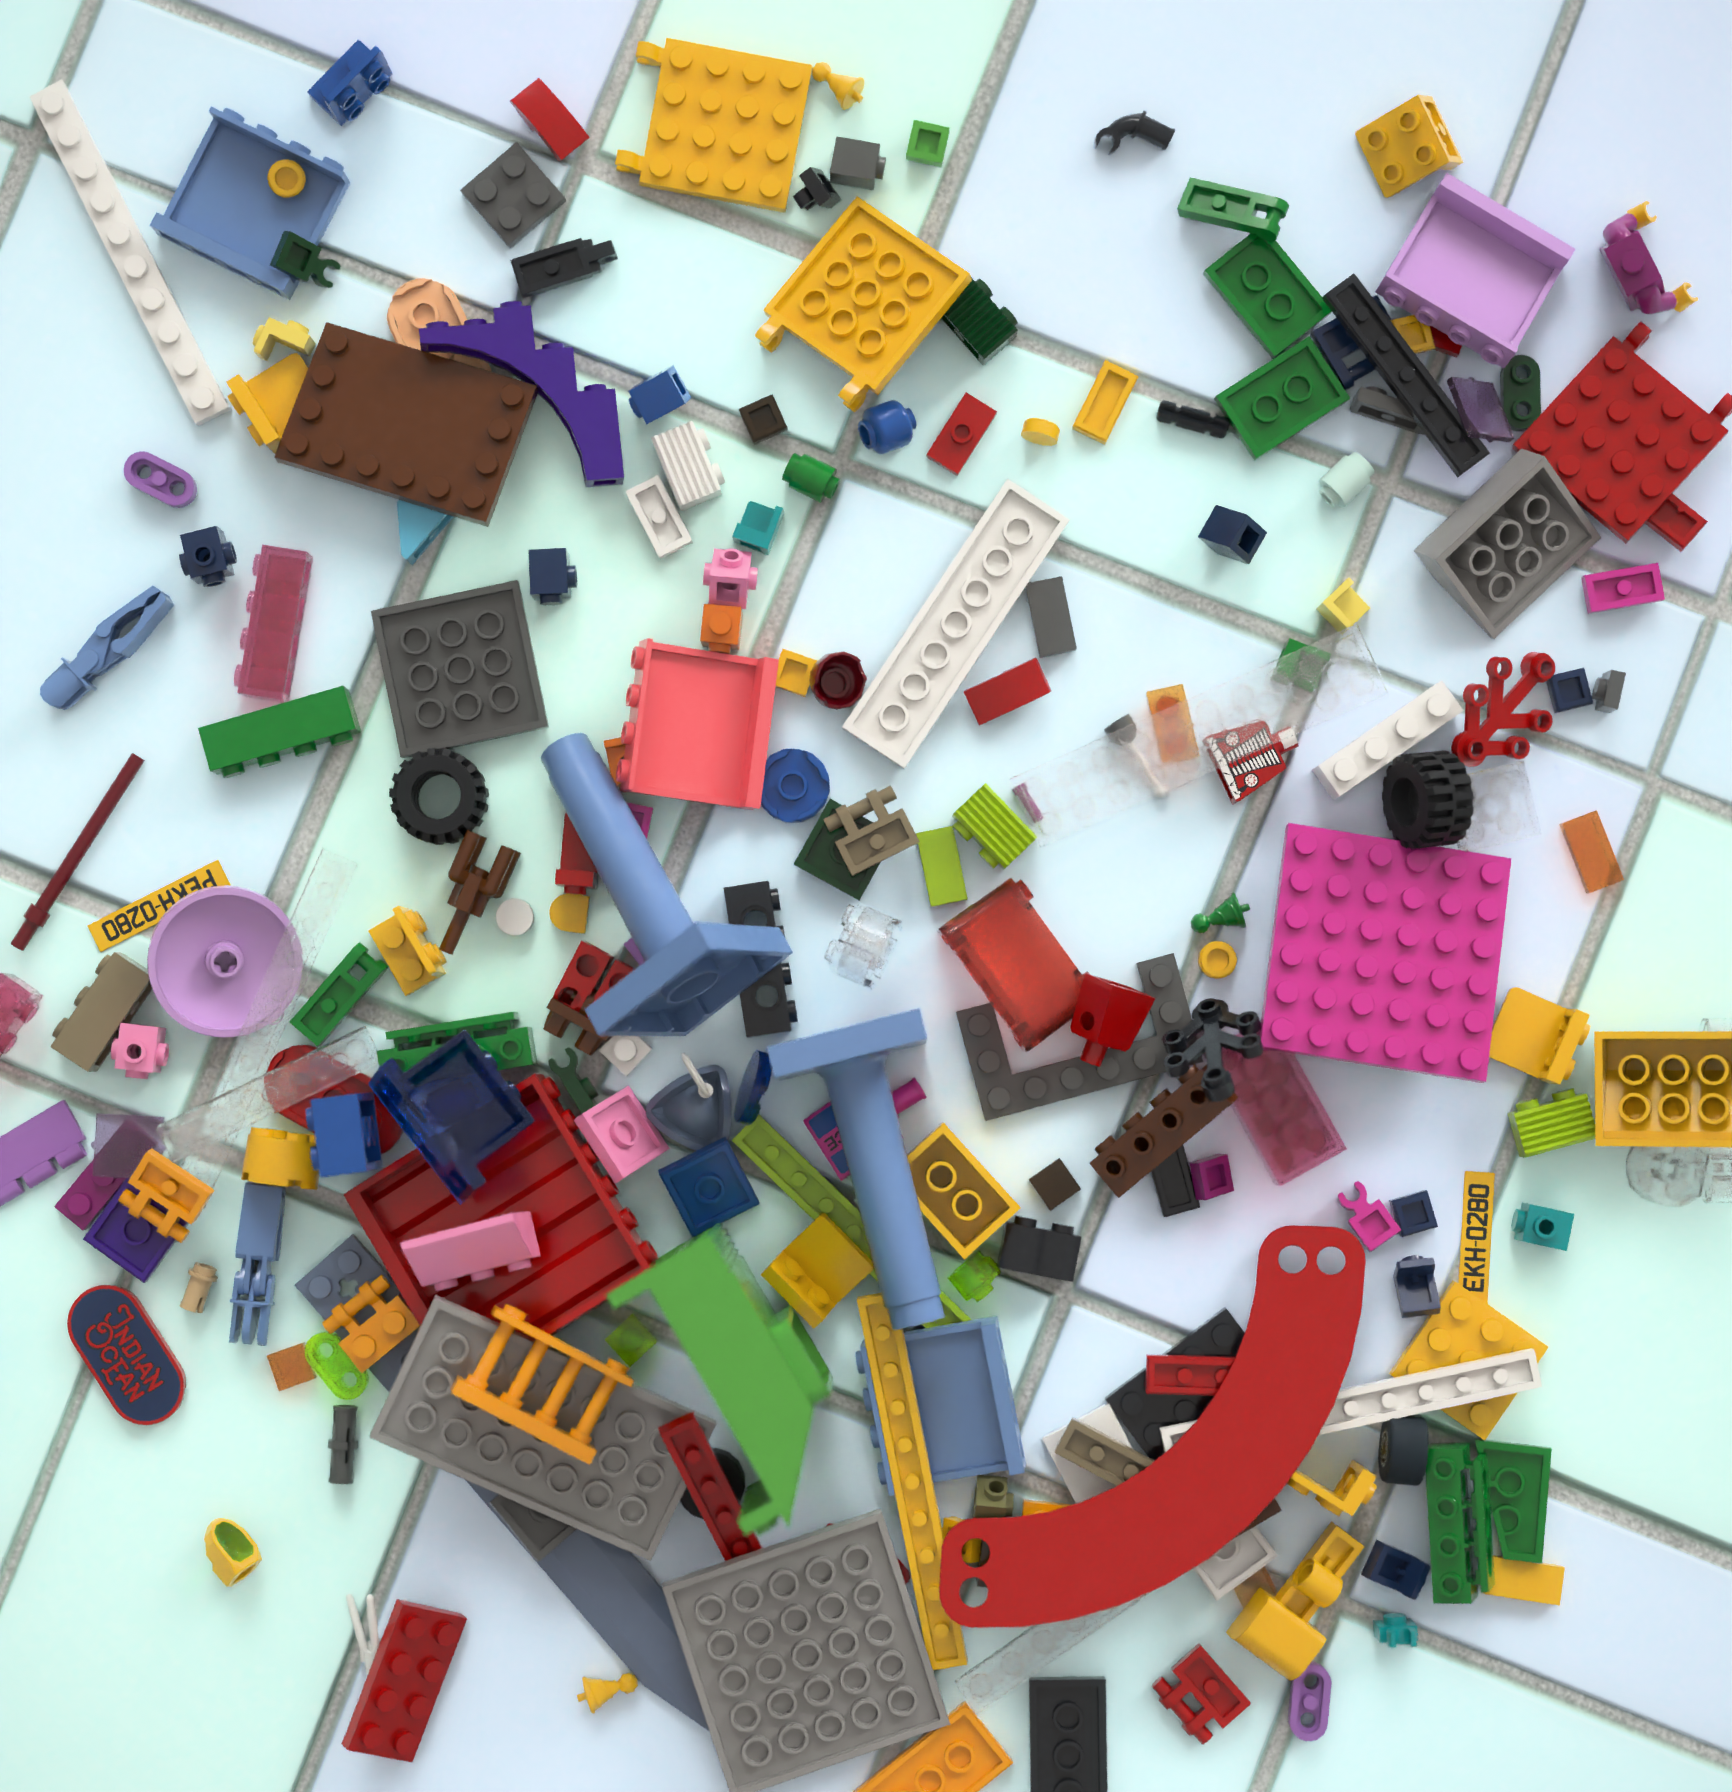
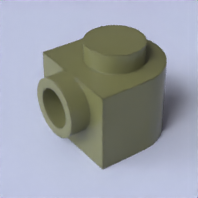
M977 1475L973 1518L1012 1517L1014 1493H1007L1008 1477Z

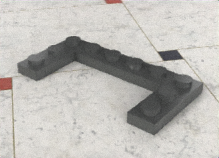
M1174 953L1136 963L1144 993L1155 998L1149 1012L1156 1036L1134 1041L1126 1052L1108 1048L1101 1067L1084 1062L1078 1056L1012 1074L993 1003L990 1002L957 1011V1020L985 1121L1167 1072L1163 1061L1170 1054L1165 1050L1162 1037L1171 1030H1182L1192 1021ZM1197 1035L1187 1043V1048L1183 1052L1198 1040ZM1199 1057L1192 1065L1204 1062L1203 1057Z

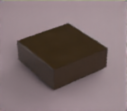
M773 394L739 409V413L754 445L788 431V427Z
M1060 1158L1028 1179L1050 1211L1081 1190Z

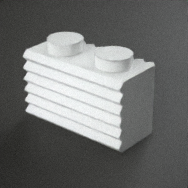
M689 421L679 427L651 437L681 512L722 496L720 485L726 482L718 462L714 464L709 462L705 451L712 448L704 428L696 430L693 421Z

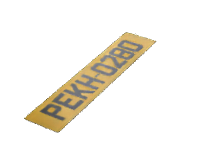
M217 859L89 924L87 927L99 951L102 952L157 924L164 913L186 895L207 887L231 886Z
M1465 1171L1458 1284L1488 1304L1495 1173Z

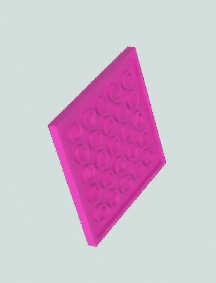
M1288 823L1285 828L1261 1017V1030L1259 1032L1264 1049L1478 1083L1486 1082L1512 858L1437 846L1410 849L1401 846L1400 840Z

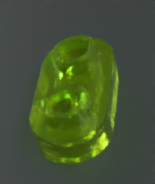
M327 1331L313 1335L306 1343L305 1357L332 1393L343 1400H352L363 1394L369 1384L368 1372L366 1370L361 1373L338 1343L342 1339L336 1333L330 1334ZM323 1343L331 1345L333 1351L330 1357H325L321 1354L320 1347ZM346 1373H353L356 1376V1384L354 1386H348L344 1382V1375Z

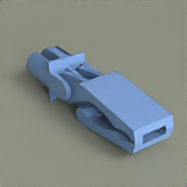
M152 585L103 620L72 662L63 657L61 658L64 663L40 687V695L43 701L58 709L67 710L89 690L93 689L96 691L97 688L92 684V681L125 659L130 658L172 609L174 603L170 596ZM141 616L134 628L123 638H119L121 630L132 620Z
M250 1181L245 1183L235 1257L243 1259L241 1270L235 1273L232 1299H230V1302L233 1303L229 1343L238 1342L244 1306L242 1343L248 1345L253 1343L260 1308L257 1344L259 1346L267 1345L271 1305H275V1302H273L275 1275H271V1262L279 1261L286 1187ZM255 1260H259L257 1273H255ZM246 1293V1295H249V1299H241L240 1296ZM257 1296H264L265 1301L257 1300Z

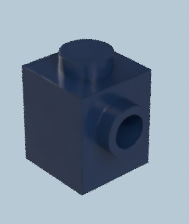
M1215 505L1198 538L1217 554L1249 565L1265 538L1267 531L1249 515Z
M566 548L528 550L530 595L532 598L540 600V605L547 606L563 604L562 599L571 598V588H577L578 581L576 565H570L568 550Z

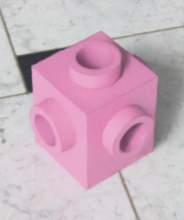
M714 549L712 563H705L703 585L709 586V604L736 606L746 609L749 590H756L758 568L751 567L752 552L739 551L737 549Z
M120 1023L119 1036L113 1039L111 1046V1059L115 1060L114 1068L125 1069V1077L148 1079L149 1073H161V1066H166L169 1057V1044L165 1043L166 1028Z

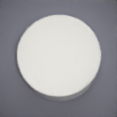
M510 898L502 902L497 908L496 923L502 932L511 936H520L527 933L533 926L534 911L526 901L519 898Z

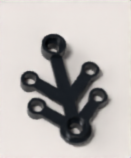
M1208 998L1201 1001L1194 1008L1191 1015L1193 1020L1182 1030H1171L1163 1035V1045L1166 1052L1170 1054L1164 1059L1163 1063L1168 1076L1180 1077L1186 1074L1189 1067L1206 1052L1207 1070L1203 1073L1201 1086L1205 1097L1209 1101L1218 1102L1229 1098L1235 1092V1085L1231 1074L1223 1066L1222 1047L1240 1053L1246 1059L1259 1057L1264 1052V1047L1260 1036L1256 1034L1261 1030V1023L1256 1012L1247 1011L1237 1015L1229 1012V1007L1225 1001ZM1225 1026L1237 1029L1243 1037L1221 1031V1029ZM1203 1031L1204 1034L1183 1052L1187 1048V1043Z

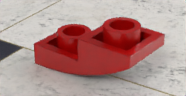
M540 78L534 80L510 100V103L531 131L537 132L558 161L563 160L590 138L570 111Z
M1035 657L963 692L978 724L982 725L1050 693L1052 690Z

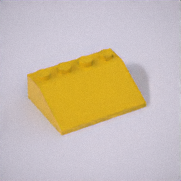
M1594 1031L1595 1146L1732 1147V1031Z

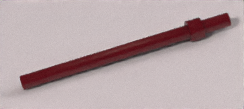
M131 753L36 904L31 903L23 915L26 919L10 944L24 951L39 926L44 927L51 916L48 913L143 765L144 759Z

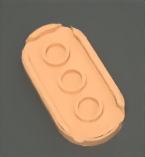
M425 278L414 279L400 286L393 295L387 312L388 326L395 342L421 350L419 328H426V324L437 321L448 322L449 326L464 325V321L468 320L458 298L448 286ZM431 353L492 372L489 363L480 359L453 353Z

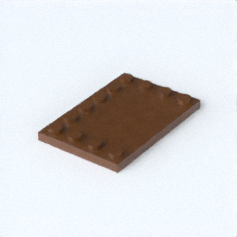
M326 322L274 458L278 463L489 527L539 390L537 385Z

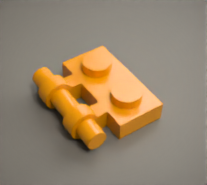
M151 1148L145 1153L128 1181L129 1184L140 1190L139 1194L136 1195L130 1190L125 1189L120 1195L118 1202L129 1208L128 1213L139 1219L142 1217L158 1228L157 1232L165 1238L171 1236L182 1243L190 1230L179 1224L180 1218L189 1224H193L215 1190ZM151 1199L167 1208V1214L150 1204Z
M382 1274L371 1283L366 1281L358 1288V1294L345 1304L339 1303L331 1310L332 1315L322 1322L323 1327L330 1334L334 1333L341 1326L345 1327L349 1332V1335L338 1344L361 1373L365 1372L420 1327L406 1301L400 1294L389 1303L381 1296L391 1286L390 1282ZM370 1304L376 1313L363 1324H360L354 1316Z

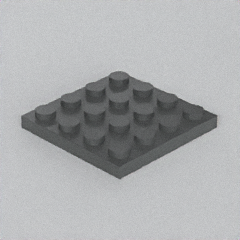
M518 580L371 611L401 758L413 757L412 754L418 751L421 753L427 752L428 748H436L438 750H443V748L451 749L549 728Z

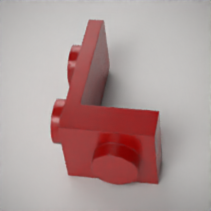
M565 813L560 869H556L555 884L564 887L563 893L586 895L587 889H597L598 872L570 818Z

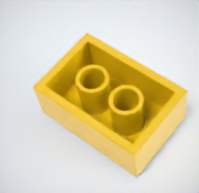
M944 1122L938 1125L907 1154L921 1212L964 1260L1021 1208Z

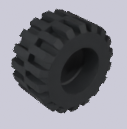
M428 748L427 752L421 753L418 751L412 754L413 758L411 760H404L399 765L402 769L398 774L394 773L392 777L394 786L393 789L389 788V797L392 798L393 804H390L392 813L397 817L396 821L407 833L426 843L444 845V843L454 844L460 842L459 839L464 837L467 830L472 832L476 826L480 827L483 822L481 818L484 812L487 813L489 805L486 804V800L489 797V791L485 786L484 782L486 780L483 774L479 772L470 760L450 749L443 748V750H438L436 748ZM437 775H446L453 778L459 785L461 794L455 811L442 819L428 817L423 813L419 805V793L422 786L427 780Z
M1445 750L1403 754L1393 759V763L1386 770L1387 776L1383 779L1382 801L1383 813L1387 820L1386 824L1389 831L1392 830L1394 839L1400 840L1401 846L1410 849L1453 845L1458 843V840H1462L1466 836V830L1471 826V816L1474 814L1472 782L1470 776L1466 773V767L1463 762H1459V758L1455 754H1450L1449 751Z

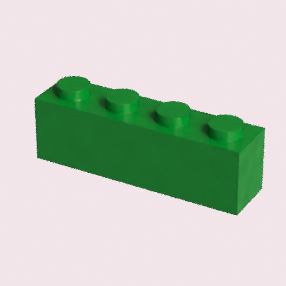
M343 685L198 728L210 772L217 775L222 774L223 778L241 775L245 773L244 767L258 763L260 768L278 764L281 762L280 756L293 752L295 757L317 752V745L331 742V746L343 745L353 741L352 735L361 733L350 691Z

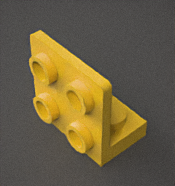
M1416 95L1355 132V136L1384 197L1387 198L1396 195L1439 169L1452 170L1464 163L1432 96Z
M398 905L392 909L395 914L394 916L368 930L403 993L405 996H408L445 975L446 972L442 965L447 963V960L442 951L439 950V946L436 943L428 942L424 932L428 930V927L420 913Z
M822 1213L783 1249L760 1275L815 1329L827 1317L835 1305L874 1270V1264L825 1213Z

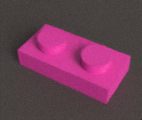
M1658 563L1594 573L1581 577L1588 614L1665 600Z

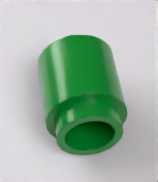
M794 453L782 476V480L789 483V488L820 503L825 497L832 499L840 483V479L835 477L836 468L805 453L802 456Z

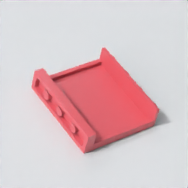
M651 638L639 641L638 646H634L630 662L631 668L635 669L634 683L629 684L626 693V706L630 707L629 722H624L621 732V743L626 744L624 759L619 760L616 771V780L621 782L620 791L746 810L760 809L779 659L768 657L755 659L653 642Z

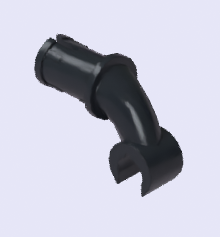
M1143 110L1142 113L1123 116L1113 121L1107 128L1101 129L1095 136L1094 147L1095 149L1097 148L1101 138L1112 137L1113 146L1108 154L1110 155L1120 146L1123 137L1131 135L1133 139L1135 136H1138L1165 151L1176 129L1146 116L1147 111Z

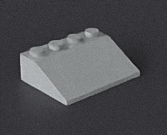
M1520 449L1413 551L1433 578L1490 638L1495 639L1601 539V536L1546 457Z

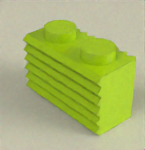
M986 783L952 815L956 820L952 825L953 828L964 840L968 842L973 838L983 848L978 854L992 869L998 865L1003 870L1006 869L1038 838Z
M1574 1088L1552 1093L1553 1100L1539 1104L1537 1098L1516 1103L1517 1110L1509 1112L1507 1115L1519 1157L1527 1158L1595 1139V1121L1587 1094H1575Z

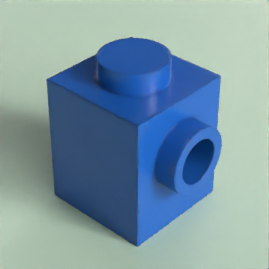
M674 365L640 382L628 391L631 395L629 404L634 414L638 418L643 417L646 424L679 408L691 399Z

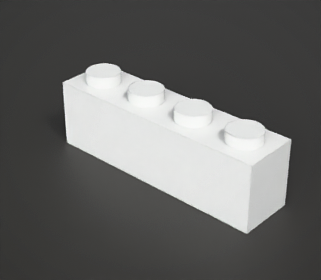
M1441 680L1320 763L1312 771L1332 800H1334L1464 710L1443 680Z

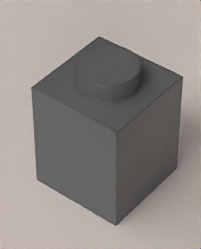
M836 136L830 169V183L874 190L876 179L883 180L886 157L880 156V144Z

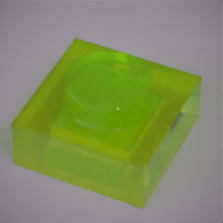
M634 1313L604 1339L629 1367L659 1341Z

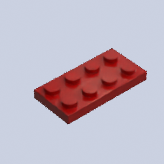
M400 1599L396 1600L341 1743L346 1750L413 1763L467 1621L463 1614Z

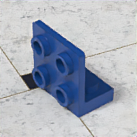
M358 39L307 93L342 126L347 120L353 121L363 111L364 103L373 94H380L390 82L389 77L393 73L383 52L377 46L370 50Z

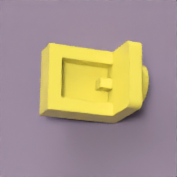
M270 317L265 326L260 325L253 338L254 352L264 361H268L276 342L309 357L316 343L308 335L309 329L292 320H289L286 325Z

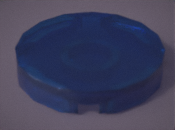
M756 1050L748 1062L735 1105L734 1121L748 1126L752 1125L761 1110V1104L758 1103L762 1095L765 1094V1091L767 1092L772 1074V1066L767 1052Z

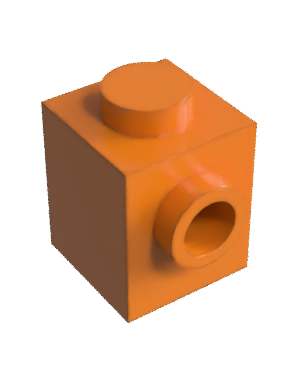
M704 604L700 636L702 647H708V651L730 654L731 650H740L743 620L742 607Z

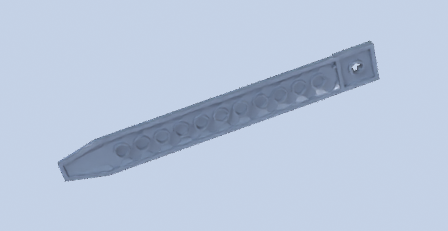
M354 1234L295 1284V1287L324 1320L332 1315L331 1310L339 1303L345 1304L352 1298L350 1295L343 1297L340 1293L342 1289L340 1282L343 1278L348 1282L353 1279L357 1281L358 1285L355 1287V1292L358 1294V1288L366 1281L371 1283L382 1274L391 1284L381 1294L385 1301L389 1303L397 1295H401L392 1277ZM368 1304L354 1317L360 1324H363L376 1311ZM343 1326L335 1331L342 1340L349 1335V1332ZM419 1328L368 1368L388 1392L392 1388ZM465 1480L524 1547L489 1503L498 1494ZM575 1530L542 1560L537 1562L538 1565L646 1688L709 1731L662 1587L631 1552L581 1530Z

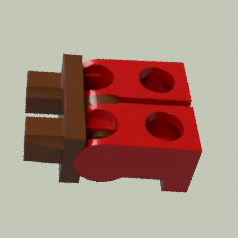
M581 940L553 997L546 1007L550 1012L543 1029L561 1039L571 1022L578 1025L583 1030L574 1047L592 1056L602 1045L603 1041H608L611 1036H598L585 1009L636 968L619 959H615L601 986L596 990L603 975L611 965L614 956L586 940Z

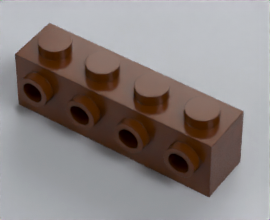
M1194 1064L1186 1074L1178 1078L1182 1085L1172 1094L1167 1088L1149 1102L1154 1108L1144 1117L1140 1112H1137L1122 1125L1126 1132L1121 1137L1115 1140L1110 1135L1094 1149L1098 1156L1089 1164L1118 1198L1239 1098L1235 1092L1229 1098L1218 1102L1209 1101L1205 1097L1201 1080L1203 1073L1207 1070V1064L1200 1070Z

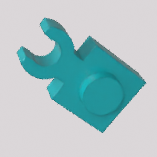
M1389 1613L1383 1615V1620H1373V1634L1380 1643H1387L1390 1648H1396L1398 1644H1408L1411 1647L1417 1646V1625L1411 1619H1406V1614Z

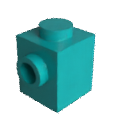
M1522 1202L1521 1208L1516 1209L1513 1214L1511 1230L1515 1232L1514 1239L1567 1251L1574 1214Z

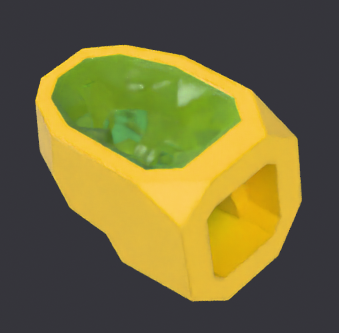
M217 1518L208 1525L204 1536L206 1556L211 1561L212 1571L226 1587H232L256 1569L262 1561L260 1551L245 1529L232 1520Z

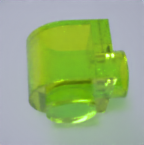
M978 1250L957 1267L947 1279L966 1302L972 1298L979 1302L994 1289L991 1283L1001 1274V1271L991 1257H985Z

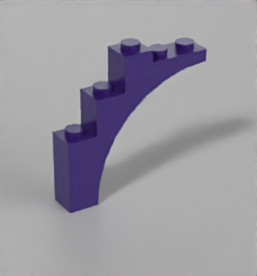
M520 301L503 302L500 304V308H493L494 323H486L485 319H469L464 321V325L449 326L448 322L437 321L426 324V328H419L421 351L453 353L480 359L508 371L521 381L537 385L538 395L554 410L571 437L580 459L585 488L623 485L624 469L615 388L606 389L604 384H592L585 386L584 391H578L573 347H564L563 343H547L542 345V349L535 350L531 305L523 306Z

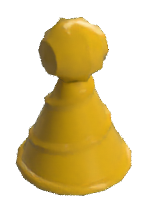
M825 62L816 63L812 68V77L818 82L827 81L829 88L833 91L836 100L840 103V107L843 110L849 109L856 101L860 103L863 100L861 93L865 80L862 77L856 78L831 73V66Z
M631 1673L622 1674L618 1681L591 1679L583 1676L582 1682L585 1692L577 1694L578 1702L587 1700L589 1709L594 1714L598 1708L613 1698L619 1690L626 1694L634 1692L638 1686V1680Z

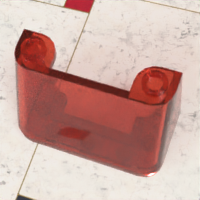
M1009 878L939 927L937 932L946 945H949L952 951L956 952L955 956L961 961L1002 1018L1006 1027L1011 1029L1013 1038L1024 1053H1027L1072 1020L1085 973L1081 974L1029 902L1034 896L1021 879L1015 883L1012 878Z

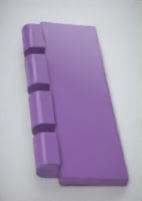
M66 1100L58 1102L0 1137V1207L25 1192L21 1181L18 1179L23 1177L27 1186L33 1188L58 1173L52 1159L56 1158L60 1167L65 1169L87 1156L86 1150L81 1143L87 1138Z

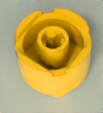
M251 1127L250 1134L247 1137L241 1180L283 1187L300 1186V1189L318 1190L320 1173L319 1170L313 1169L311 1162V1147L316 1146L315 1135Z

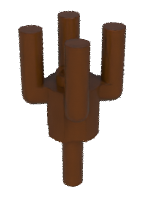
M469 830L466 831L448 872L449 879L455 882L447 904L457 909L439 950L453 955L470 914L481 918L490 897L495 899L502 897L521 855L520 852L501 845L490 872L475 865L487 838Z

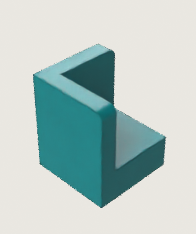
M749 501L741 523H737L734 530L733 542L769 556L784 516V509L779 506L772 509L754 501Z

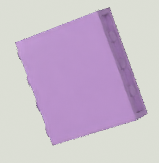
M1446 173L1375 293L1382 296L1390 305L1401 307L1415 315L1422 324L1433 326L1445 333L1454 343L1465 345L1477 352L1486 362L1505 368L1518 351V345L1561 270L1573 255L1575 248Z

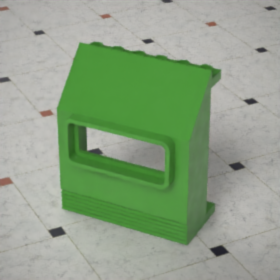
M717 1223L712 1228L690 1238L658 1257L659 1259L655 1261L656 1265L610 1291L606 1297L613 1309L644 1291L648 1289L651 1291L760 1478L746 1487L747 1490L744 1493L746 1496L743 1497L744 1502H742L743 1507L738 1516L740 1519L737 1520L745 1536L752 1531H755L758 1536L776 1526L779 1515L782 1516L787 1527L789 1528L814 1405L832 1395L833 1376L793 1307L789 1305L783 1310L775 1312L744 1257L738 1255L739 1249L734 1248V1242H730L731 1236L726 1235V1229H722L724 1223Z

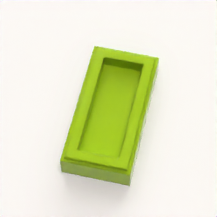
M953 826L916 833L920 841L918 847L930 907L968 900Z

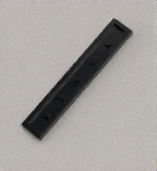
M1354 273L1322 297L1457 478L1490 454Z

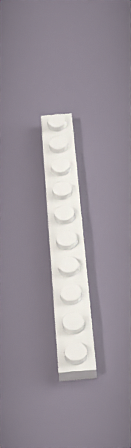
M60 80L30 95L29 98L194 423L199 427L230 411L231 408L66 84L63 80Z
M1529 1348L1340 1389L1334 1407L1319 1435L1388 1421L1391 1418L1397 1419L1542 1388L1535 1350ZM1197 1420L1159 1428L1164 1453Z

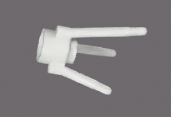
M349 1593L346 1595V1601L360 1649V1662H365V1670L368 1675L382 1639L379 1638L374 1597L370 1594L366 1597L370 1641L367 1642L354 1597Z

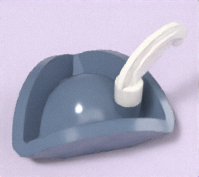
M683 1052L681 1059L689 1073L679 1077L660 1090L647 1104L646 1116L665 1135L697 1151L725 1136L729 1140L731 1127L730 1090L726 1072L722 1067L716 1064L696 1069L688 1054L686 1055Z

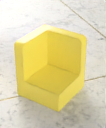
M1350 577L1316 608L1341 636L1370 609L1366 602L1350 587L1354 583Z

